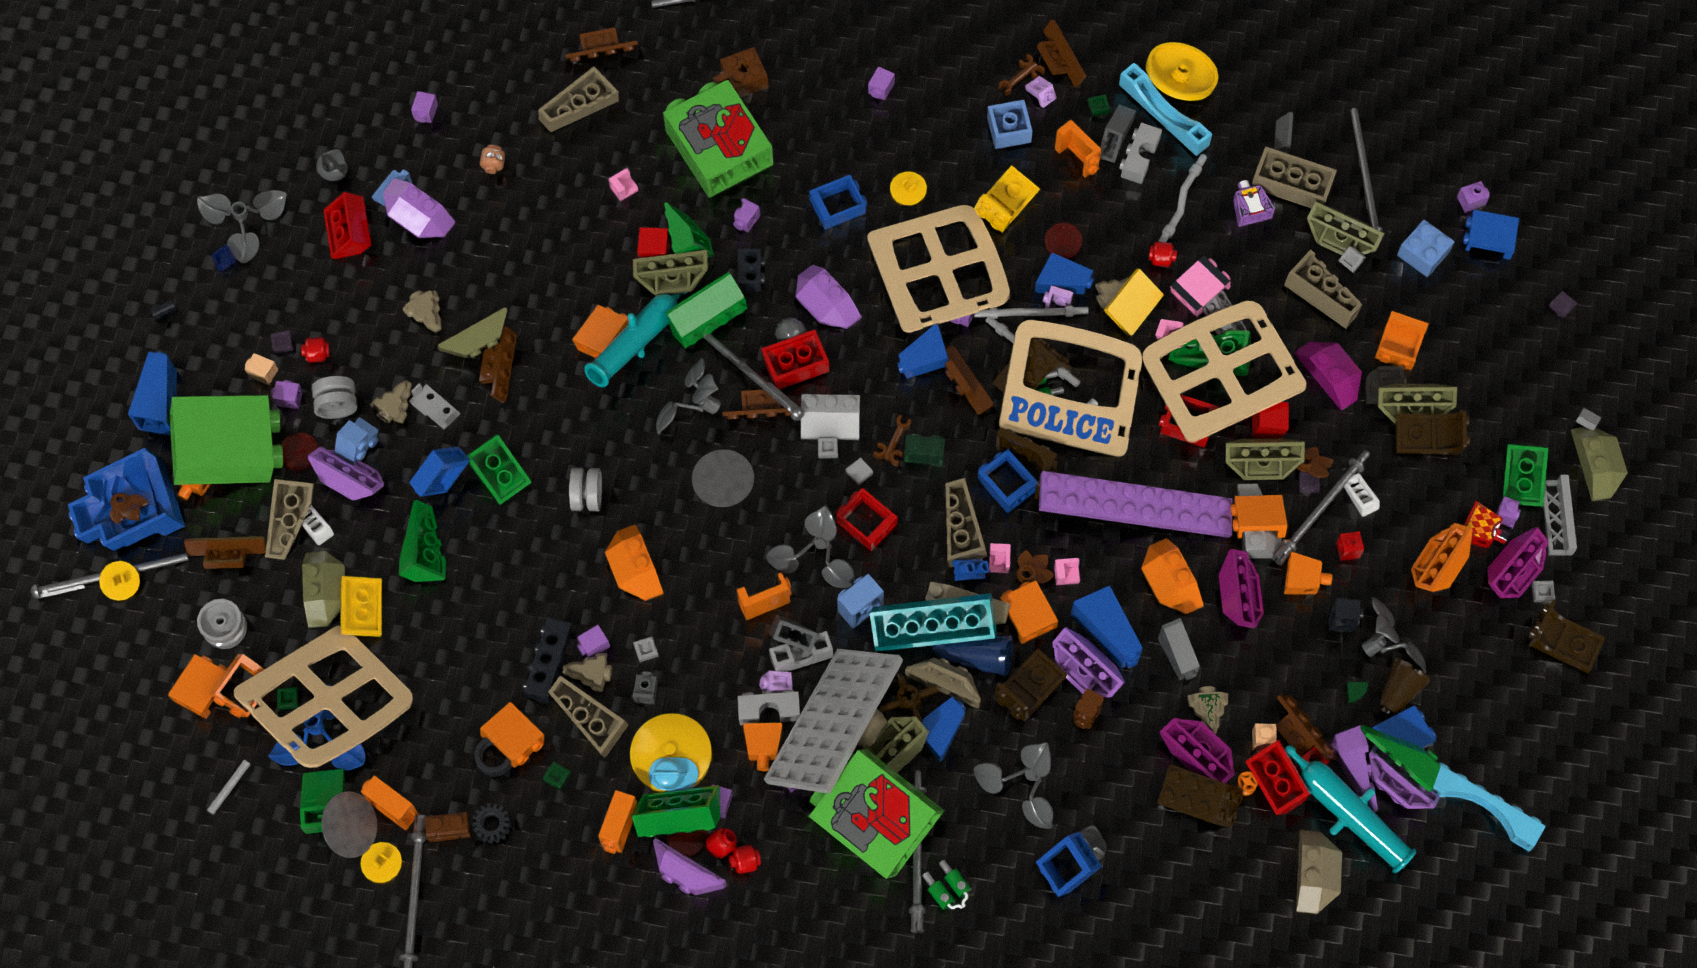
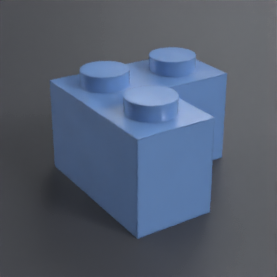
M360 417L355 423L349 420L337 433L334 453L354 465L358 460L361 461L365 457L366 451L369 448H373L377 444L378 429Z

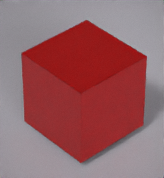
M640 227L638 259L671 254V240L669 239L668 228Z
M1280 402L1252 415V437L1263 439L1283 438L1288 431L1289 403Z

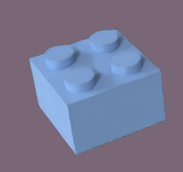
M1024 100L988 106L987 119L995 149L1031 143L1032 128Z
M1423 220L1403 242L1397 256L1428 277L1448 255L1455 241Z
M869 574L865 577H859L851 588L842 590L837 598L838 612L853 629L870 616L872 607L884 605V591Z

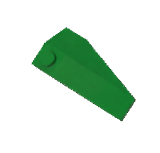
M1230 330L1225 331V334L1217 336L1212 334L1223 355H1230L1251 345L1250 331ZM1196 339L1182 345L1181 348L1171 351L1168 358L1169 362L1195 368H1202L1209 363L1208 358ZM1251 361L1236 367L1233 370L1234 375L1247 376Z
M418 500L413 502L400 555L399 575L414 582L444 580L446 578L445 556L441 555L440 546L442 544L441 540L437 539L435 531L437 524L433 508Z
M1364 725L1360 727L1363 734L1384 753L1389 752L1388 755L1399 767L1403 764L1404 769L1416 782L1429 792L1433 789L1441 768L1437 761L1438 756L1430 749L1426 751L1421 746Z

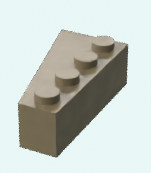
M593 67L538 110L539 120L550 132H553L618 102L619 92Z
M1312 250L1289 272L1284 284L1344 328H1347L1357 317L1362 306L1359 300L1338 282L1339 279L1326 269V265L1322 261L1319 262Z
M965 478L946 483L947 561L951 568L954 567L952 561L982 559L988 556Z
M559 676L548 691L605 758L628 727L627 722L562 676Z

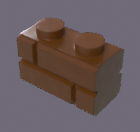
M1090 689L1085 690L1075 707L1073 715L1074 723L1082 729H1090L1095 719L1101 712L1104 701L1103 696Z
M467 812L425 817L426 837L429 842L471 837L470 817Z

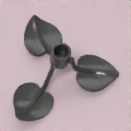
M277 190L262 192L253 200V205L256 209L250 208V206H246L242 202H235L231 206L229 199L222 194L198 197L197 203L202 216L209 223L221 224L224 222L225 216H230L231 214L239 221L242 234H233L228 239L227 248L235 259L241 263H246L253 259L259 250L257 235L252 232L245 234L243 221L247 219L248 211L260 212L261 217L266 220L276 219L284 211L287 195L285 192Z
M700 358L690 368L685 377L686 387L694 385L697 388L692 401L698 403L699 406L673 403L672 401L668 402L657 417L656 429L659 435L675 417L677 407L696 409L700 412L706 410L711 414H715L718 411L721 402L710 395L718 390L713 375L707 374L701 379L699 384L697 382L704 372V359Z
M826 505L806 518L805 527L815 538L798 554L794 553V549L791 546L782 544L773 547L766 556L767 561L778 571L786 574L793 573L799 566L796 558H799L815 544L818 549H827V566L823 568L822 575L830 585L838 588H850L855 582L854 571L849 563L841 559H834L830 563V549L832 547L830 542L837 533V527Z
M1375 597L1371 598L1372 605L1378 616L1376 633L1362 643L1366 654L1372 657L1379 651L1384 653L1388 650L1403 647L1411 659L1426 673L1423 655L1412 642L1407 641L1406 643L1385 647L1387 644L1385 636L1394 643L1399 642V636L1392 627L1395 624L1394 617L1385 604Z
M1048 742L1025 746L1021 751V759L1026 767L1007 777H1002L1001 768L993 763H980L974 767L973 771L978 783L989 793L1000 792L1003 788L1002 781L1005 782L1025 773L1028 780L1035 781L1029 795L1030 800H1025L1022 804L1025 817L1037 827L1045 829L1053 827V810L1050 803L1042 797L1034 798L1035 791L1041 782L1040 777L1046 776L1051 768V754Z

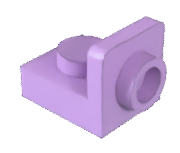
M1040 76L1025 86L1027 92L1038 98L1041 107H1045L1056 99L1053 84Z
M1051 286L1050 291L1045 292L1043 298L1045 308H1049L1051 302L1059 306H1070L1073 292Z
M768 671L760 679L762 693L766 691L782 693L784 690H792L791 672Z

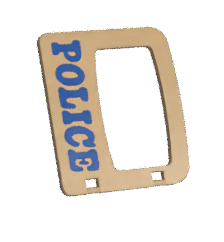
M1035 320L1022 322L1015 332L999 419L1000 427L1011 429L1015 433L1116 457L1123 456L1128 447L1129 432L1142 364L1140 350L1133 344L1084 329ZM1031 338H1045L1077 344L1122 358L1125 361V368L1118 406L1114 408L1085 404L1026 387L1023 384ZM1129 369L1135 371L1133 380L1128 379ZM1119 426L1125 427L1124 437L1118 436Z

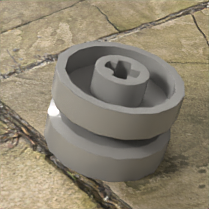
M330 376L312 384V396L315 399L313 403L314 413L326 419H339L352 415L357 411L354 381L348 377Z
M583 468L571 469L569 483L571 511H582L585 506V500L589 511H600L602 500V475L600 468H590L587 476Z
M226 599L210 601L200 610L197 617V626L201 634L215 648L230 649L238 645L246 635L247 621L238 606L232 601Z

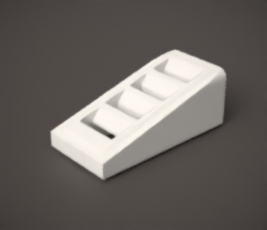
M1359 473L1353 475L1344 488L1360 514L1364 517L1379 509V499ZM1359 482V485L1351 487V485Z
M311 505L306 516L311 512L313 514L303 521L302 526L316 544L321 545L332 537L334 533Z

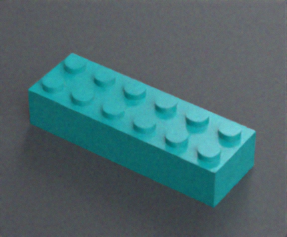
M991 593L874 606L870 611L875 652L994 639L997 634Z

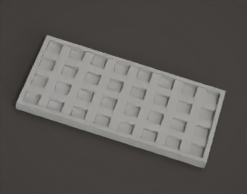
M837 649L764 778L766 783L830 794L903 662L900 655Z

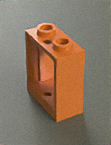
M237 654L210 693L214 697L213 701L222 707L226 705L231 709L229 712L238 718L241 716L248 717L251 712L245 706L241 708L220 692L239 665L254 676L265 670L244 654ZM255 701L249 703L253 708L257 705Z
M376 776L368 779L363 784L361 793L369 803L405 831L415 820L414 816L419 815L412 803Z
M615 790L598 836L605 851L613 854L616 851L622 853L633 824L631 815L637 806L635 796Z

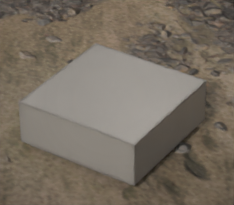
M1351 245L1338 261L1350 271L1355 272L1366 257Z
M1583 408L1576 422L1588 429L1594 430L1601 417Z
M837 437L818 438V458H838Z
M861 458L846 468V473L857 485L873 474V471Z
M1553 581L1532 582L1534 602H1551L1552 599L1555 600Z
M652 636L633 642L639 662L658 657Z

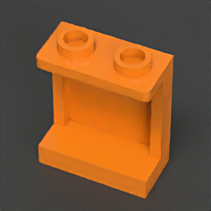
M1072 120L1068 121L1057 130L1055 150L1060 154L1066 148H1069L1084 163L1082 175L1086 178L1090 174H1095L1099 169L1101 148Z
M597 305L572 340L579 351L597 358L628 325V317L623 313L618 314L609 307L604 308Z
M1392 311L1375 358L1383 363L1397 365L1401 369L1412 370L1429 323Z
M1282 495L1235 496L1234 504H1231L1230 510L1231 516L1235 518L1233 519V531H1237V538H1242L1244 531H1276L1277 538H1285L1287 520Z
M782 572L778 573V586L748 597L744 587L737 589L738 602L745 619L749 620L790 603L792 592L788 577L784 578Z
M1037 581L1025 582L1020 585V588L1014 591L1008 590L1000 597V601L1011 605L1008 615L1018 632V639L1021 644L1057 628L1058 620Z
M194 654L168 696L179 705L207 719L211 713L208 708L214 699L210 693L228 668L221 664L218 666L212 664L213 661L204 655L199 657Z
M511 702L480 728L481 737H487L511 761V765L514 768L517 765L524 764L533 751L537 752L544 745V734Z

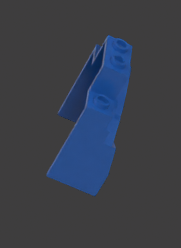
M143 448L83 477L85 482L84 489L88 495L68 504L70 510L69 517L75 527V536L86 543L100 538L102 545L113 551L123 546L127 547L154 533L166 536L185 527L165 461L147 448ZM117 493H125L127 495L138 494L147 499L148 505L140 508L139 521L124 518L119 524H116L110 517L112 509L110 500L112 496Z

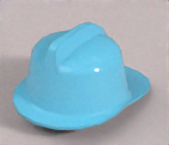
M660 758L653 762L649 770V779L653 786L665 791L689 789L694 786L698 778L696 765L687 758Z

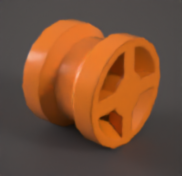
M1252 772L1241 773L1236 781V787L1242 788L1243 795L1252 794L1258 785Z

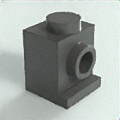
M642 672L641 675H636L633 693L634 703L655 704L658 681L657 677L653 676V673ZM648 684V687L643 688L641 685Z

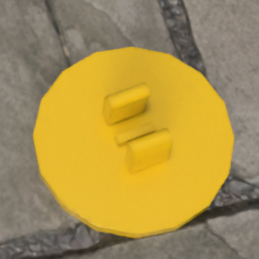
M914 172L899 173L890 184V193L893 199L902 205L919 203L923 200L927 191L925 180Z
M123 561L112 562L101 572L99 578L100 588L110 599L126 600L132 597L139 588V573L130 563Z
M385 842L372 844L370 849L361 858L362 872L367 879L376 883L392 880L397 876L402 866L401 853L395 846Z

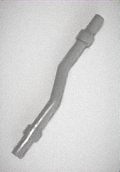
M1201 154L1197 162L1189 169V175L1180 188L1177 211L1169 224L1165 225L1162 230L1159 242H1167L1173 236L1175 227L1184 214L1187 191L1194 179L1201 173L1202 166L1207 159L1206 155Z
M1073 305L1065 306V308L997 309L995 307L974 313V317H990V319H998L1000 316L1065 315V317H1073V315L1088 314V307H1073Z
M990 317L986 318L985 321L996 329V333L1006 337L1012 343L1014 342L1015 335L1008 330L1009 328L1005 324L999 323L995 319H990ZM1064 367L1055 369L1058 376L1063 380L1066 379L1075 387L1080 384L1081 381L1074 377L1070 370Z

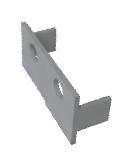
M419 383L411 391L413 397L409 402L422 414L428 415L443 429L447 428L460 415V412L427 384L422 388ZM433 394L434 398L432 400L427 399V395ZM444 408H450L448 414L443 412Z

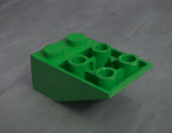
M667 202L664 203L665 216L669 224L668 231L672 238L674 253L707 250L708 258L714 256L710 238L684 212Z
M344 769L303 773L300 819L301 829L306 834L323 832L322 816L326 805L335 795L345 792Z

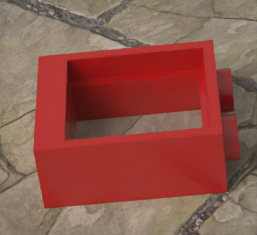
M1180 394L1185 406L1189 409L1202 413L1218 409V406ZM1165 405V409L1168 411L1166 415L1162 414L1159 426H1162L1161 434L1188 442L1179 426L1169 423L1172 414L1167 405ZM1209 436L1196 442L1188 443L1205 448Z
M862 488L859 492L855 491L850 496V501L846 505L839 507L836 511V522L872 551L898 524V517ZM862 502L885 519L868 537L846 520Z

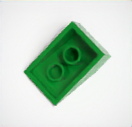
M498 434L466 455L470 459L469 465L499 505L532 483Z
M1507 444L1503 498L1505 496L1519 501V505L1543 507L1548 447Z

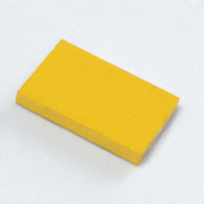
M1136 269L1104 311L1129 337L1135 333L1164 294L1140 269Z
M341 577V635L375 637L382 635V578Z

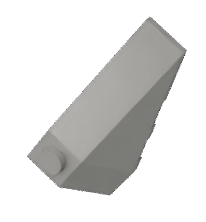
M1258 484L1237 485L1238 496H1262ZM1244 531L1242 534V550L1248 553L1249 559L1272 558L1282 546V538H1277L1276 531Z

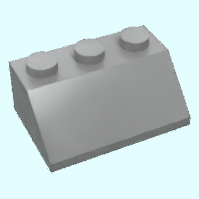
M802 394L801 407L804 410V416L801 419V439L837 437V440H859L860 395Z

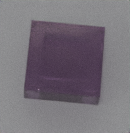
M1562 291L1549 304V307L1564 318L1577 305V302Z
M290 331L271 334L274 354L293 350Z
M1299 472V492L1319 493V478L1310 475L1308 472Z

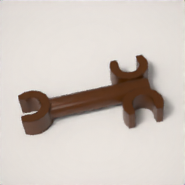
M1030 54L1026 55V60L1029 62L1019 60V66L1023 68L1022 71L1009 81L1003 80L999 83V90L1003 87L1008 88L1005 90L1006 96L1011 94L1014 85L1030 73L1033 79L1038 77L1036 72H1040L1042 75L1045 74L1044 67L1033 62Z
M901 415L897 417V429L888 447L886 448L883 443H878L877 448L883 451L881 453L874 451L873 453L875 458H884L894 466H899V461L895 460L894 457H903V452L895 450L904 430L909 429L911 426V419H908L906 424L901 423Z

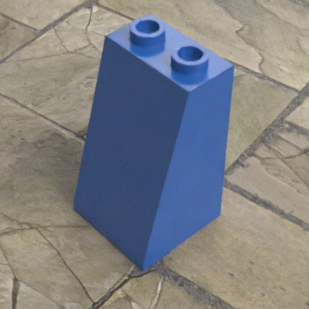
M160 351L156 353L148 352L128 415L138 430L171 436L169 413L172 397H177V371L167 354Z
M1110 586L1073 602L1071 617L1121 669L1126 666L1131 668L1138 664L1143 648Z

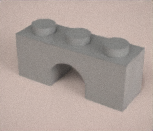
M1144 123L1140 124L1139 129L1135 128L1132 139H1134L1133 144L1129 143L1126 150L1128 156L1126 159L1123 158L1119 169L1122 170V178L1140 184L1143 183L1150 160L1143 158L1140 153H1155L1161 139L1162 129Z
M827 631L817 635L811 652L791 647L789 644L769 649L774 670L780 672H788L833 658V648Z
M784 690L782 693L766 691L759 695L743 693L742 696H738L740 725H743V723H760V714L766 708L776 709L780 715V722L797 721L800 716L798 692H794V690Z

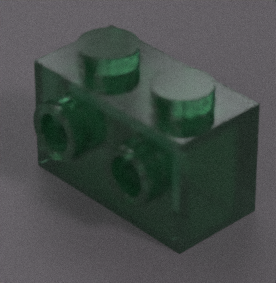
M906 435L904 462L943 466L945 439L939 436Z

